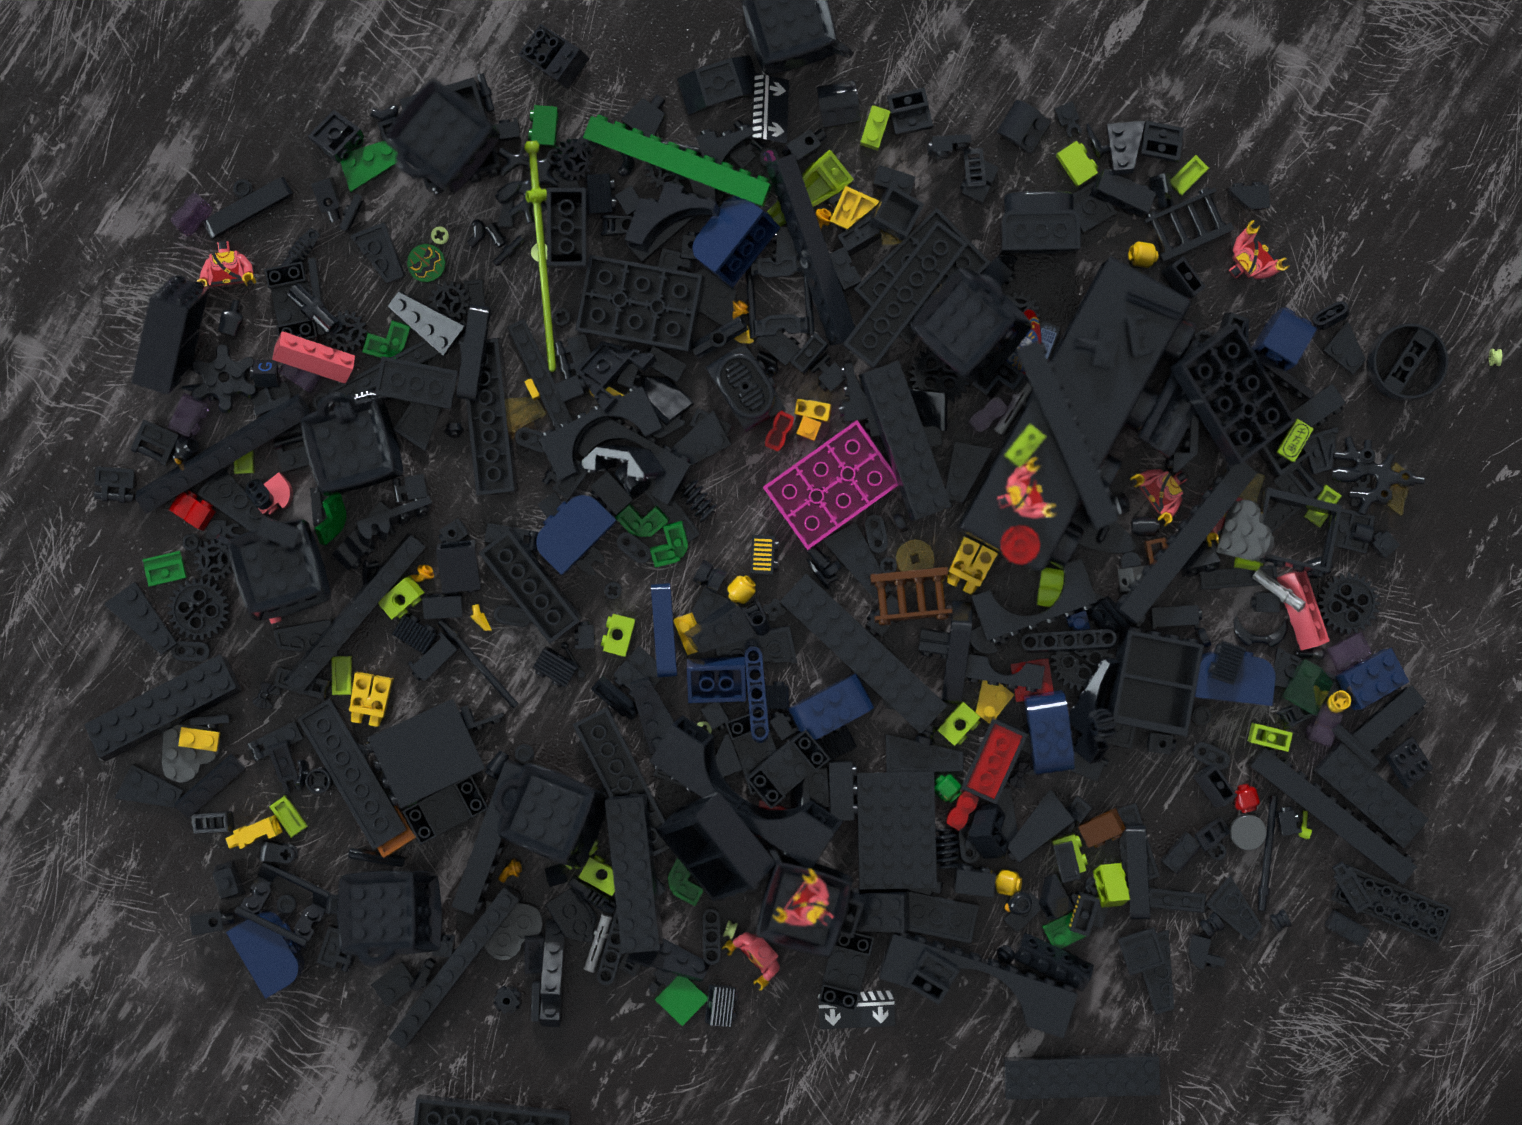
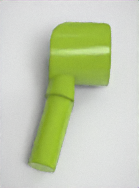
M1303 811L1302 826L1300 827L1302 833H1298L1300 837L1309 839L1312 833L1311 829L1306 828L1308 811Z

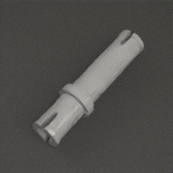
M1029 382L1026 383L1019 394H1013V400L994 428L998 433L1005 435L1022 405L1026 404L1025 400L1032 390ZM1012 409H1013V412L1011 413V415H1010V417L1008 418L1007 422L1004 423L1005 420L1007 419V417L1009 416L1010 412H1011Z
M1260 568L1255 572L1253 579L1277 595L1281 602L1287 603L1297 612L1304 608L1306 602L1297 597L1293 590L1287 589Z
M601 914V919L597 930L594 931L595 937L583 969L595 973L605 940L609 936L608 931L613 917Z

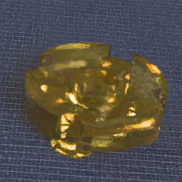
M910 540L899 547L896 554V563L901 572L932 569L934 554L931 547L924 541ZM915 553L919 554L918 558L921 559L920 562H915V564H912V559H910V555H915Z

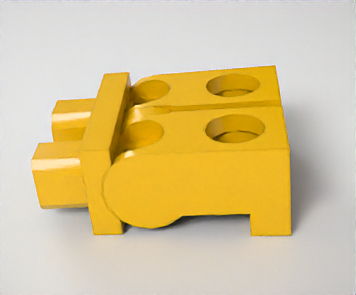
M964 536L948 570L950 573L947 583L956 587L960 578L967 581L963 591L972 595L977 587L981 586L998 553L981 545L973 562L972 560L980 544Z
M362 672L355 673L349 711H351V722L362 723L363 715L367 714L370 715L369 725L380 726L382 718L386 716L394 678L378 675L374 677L373 674Z
M273 815L247 827H240L233 831V835L225 839L230 849L238 845L241 849L252 844V842L260 839L265 834H267L268 838H272L283 831L278 818Z

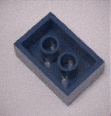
M1392 648L1383 649L1335 676L1342 690L1350 695V705L1353 710L1363 709L1409 683Z
M745 657L687 659L688 703L746 701Z

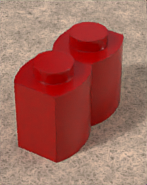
M783 411L776 415L773 429L766 436L765 447L776 452L782 449L786 440V434L793 426L794 416Z
M190 490L177 495L169 510L195 528L204 531L216 512L211 509L213 505L205 500L199 501L196 499L198 495Z
M965 790L961 791L962 793L956 799V805L949 810L946 816V823L958 831L965 826L968 814L976 808L978 803V796Z

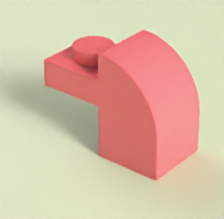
M278 472L264 484L273 495L274 500L267 509H259L262 514H273L279 509L277 506L279 504L282 508L286 509L292 501V486L286 477Z

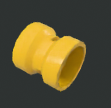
M1337 691L1328 698V708L1332 712L1340 713L1349 707L1351 697L1345 691Z

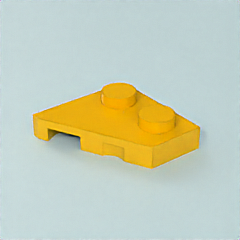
M845 186L830 222L848 230L877 206L879 200Z
M982 680L975 713L990 724L992 718H996L1014 694L1000 683L999 686L987 684L988 681Z

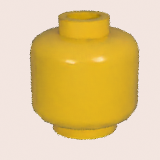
M1138 241L1130 247L1128 258L1134 266L1149 268L1154 262H1157L1158 251H1156L1154 244Z
M746 575L737 576L728 585L729 599L734 603H747L756 592L755 582Z
M1002 869L996 875L995 886L997 893L1012 896L1019 892L1022 887V878H1020L1019 873Z

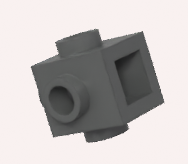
M1145 566L1118 569L1120 592H1129L1131 590L1129 586L1135 579H1140L1143 575L1141 571Z

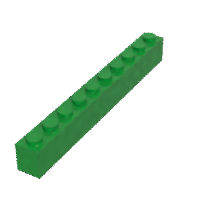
M597 114V117H590L583 138L758 205L765 206L772 188V184L768 183L769 179L759 175L757 179L750 176L751 172L741 168L739 172L732 170L733 165L725 162L719 165L714 163V158L706 155L703 158L696 156V151L686 148V151L678 149L680 145L670 141L668 145L661 143L662 138L654 135L648 138L643 136L644 132L635 128L632 131L625 129L626 125L615 121L614 124L607 122L608 118Z

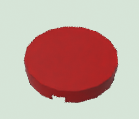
M1017 525L1009 528L1004 533L1001 539V550L1008 561L1014 564H1025L1031 562L1037 556L1040 550V541L1033 529Z

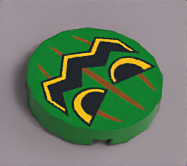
M418 245L408 256V270L420 282L436 281L445 271V257L440 249L434 245Z

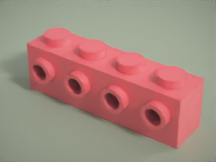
M282 331L275 344L272 360L346 384L354 367L355 355Z
M1293 571L1277 577V581L1281 585L1293 590L1297 597L1306 602L1300 612L1284 603L1300 650L1317 647L1329 642L1307 572Z

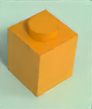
M803 416L796 435L815 441L821 422Z

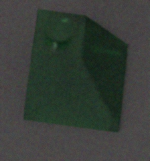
M1304 659L1298 665L1282 697L1316 716L1333 682L1322 668Z

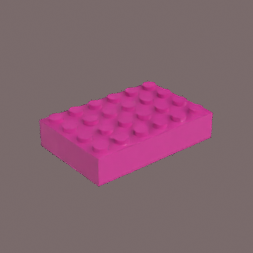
M856 420L766 484L763 489L808 550L897 487L898 483L892 468Z

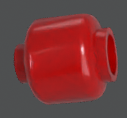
M1248 783L1237 786L1238 790H1235L1237 797L1233 799L1235 808L1242 811V813L1257 810L1256 807L1260 804L1257 789L1252 786L1249 787Z

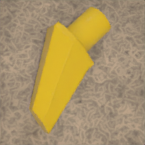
M479 604L472 605L473 615L470 617L484 631H492L484 613L480 612Z

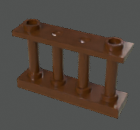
M947 567L870 575L871 585H875V588H877L880 616H875V623L885 626L890 625L893 621L937 617V620L948 619V616H952V609H945L943 581L944 578H948ZM933 579L936 588L938 610L926 611L923 583H925V580ZM913 581L916 584L919 612L907 613L904 585H906V582ZM894 583L897 586L899 614L888 615L885 587L887 584Z

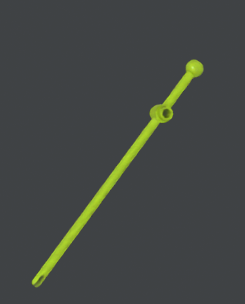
M527 141L524 148L529 153L532 189L526 191L525 197L526 201L532 202L534 206L548 369L550 372H554L556 370L541 208L542 201L547 200V191L539 186L537 164L539 143L537 141Z

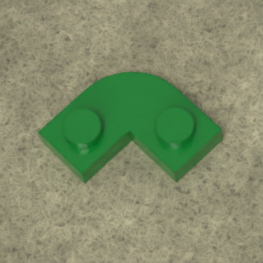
M392 320L387 338L368 333L362 352L380 358L382 356L389 358L399 354L405 346L410 326Z
M334 492L322 502L327 518L315 528L319 543L322 545L328 544L341 532L346 522V509L341 493Z
M631 504L615 517L629 533L640 537L652 536L670 520L658 506H655L648 514L642 517Z
M682 521L664 525L663 529L668 543L650 548L655 568L676 563L686 553L688 539Z
M677 857L668 876L669 887L676 897L696 906L704 890L688 880L690 872Z

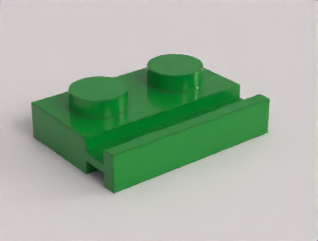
M181 551L142 559L149 587L187 578Z
M1073 911L1042 926L1051 945L1061 949L1086 937L1068 929Z

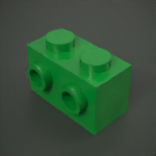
M534 105V110L530 111V121L533 122V127L529 129L528 141H537L540 147L556 148L558 107Z

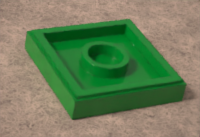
M677 976L655 998V1001L683 1026L708 1000V996L690 979Z

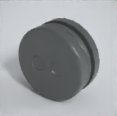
M1252 814L1237 816L1229 827L1231 841L1243 850H1255L1266 839L1267 831L1265 824L1261 819Z

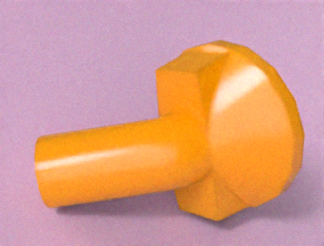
M824 208L816 210L815 214L820 229L823 224L828 226L831 223V212Z
M733 301V319L739 315L749 313L747 310L748 306L743 301Z
M419 565L417 567L418 575H408L415 582L434 578L433 569L428 565Z
M513 858L509 865L503 869L498 880L505 882L510 875L519 877L520 872H522L520 861H516Z

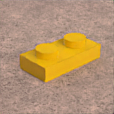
M693 613L675 618L673 621L687 655L698 652L692 647L684 634L697 624Z
M181 727L178 746L217 752L220 732Z

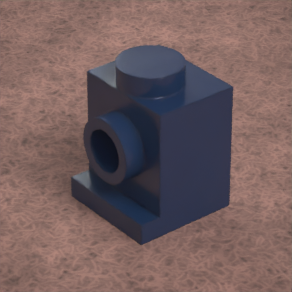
M1082 608L1076 609L1075 614L1066 617L1068 628L1073 627L1074 631L1090 629L1086 610L1083 611Z

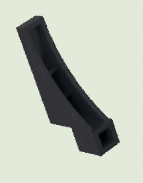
M1115 658L1104 659L1099 663L1098 670L1089 679V685L1086 690L1079 695V701L1069 712V723L1083 734L1077 739L1074 751L1090 764L1100 762L1109 748L1106 745V741L1096 742L1092 738L1087 718L1089 717V712L1105 708L1109 684L1120 663Z
M546 920L540 991L541 1026L560 1027L565 936L555 920Z

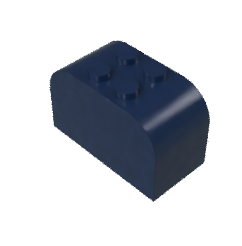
M737 196L731 197L722 203L719 207L721 209L719 215L711 217L693 243L694 256L713 274L732 288L780 229V226L762 209L752 202Z
M1282 307L1266 323L1252 349L1259 351L1280 368L1287 371L1298 363L1311 341L1316 327L1309 320L1296 316L1295 312L1291 309Z
M580 495L572 498L568 503L564 501L557 508L559 512L555 516L550 515L543 522L545 526L538 533L536 543L539 553L561 575H564L618 521L593 497Z
M1214 652L1202 654L1195 697L1272 706L1276 676L1273 666L1267 660L1254 657L1251 652H1245L1234 685L1209 677L1208 667L1211 661H1215L1216 654Z
M853 673L789 707L788 711L799 731L802 732L806 729L812 738L816 740L869 712L874 706L857 674Z
M1060 690L1024 695L1034 773L1037 775L1074 770V753L1064 692Z
M263 911L257 914L291 931L288 924H284L275 913ZM248 919L226 932L265 999L285 988L301 975L304 969V958L300 952L302 949L300 945Z

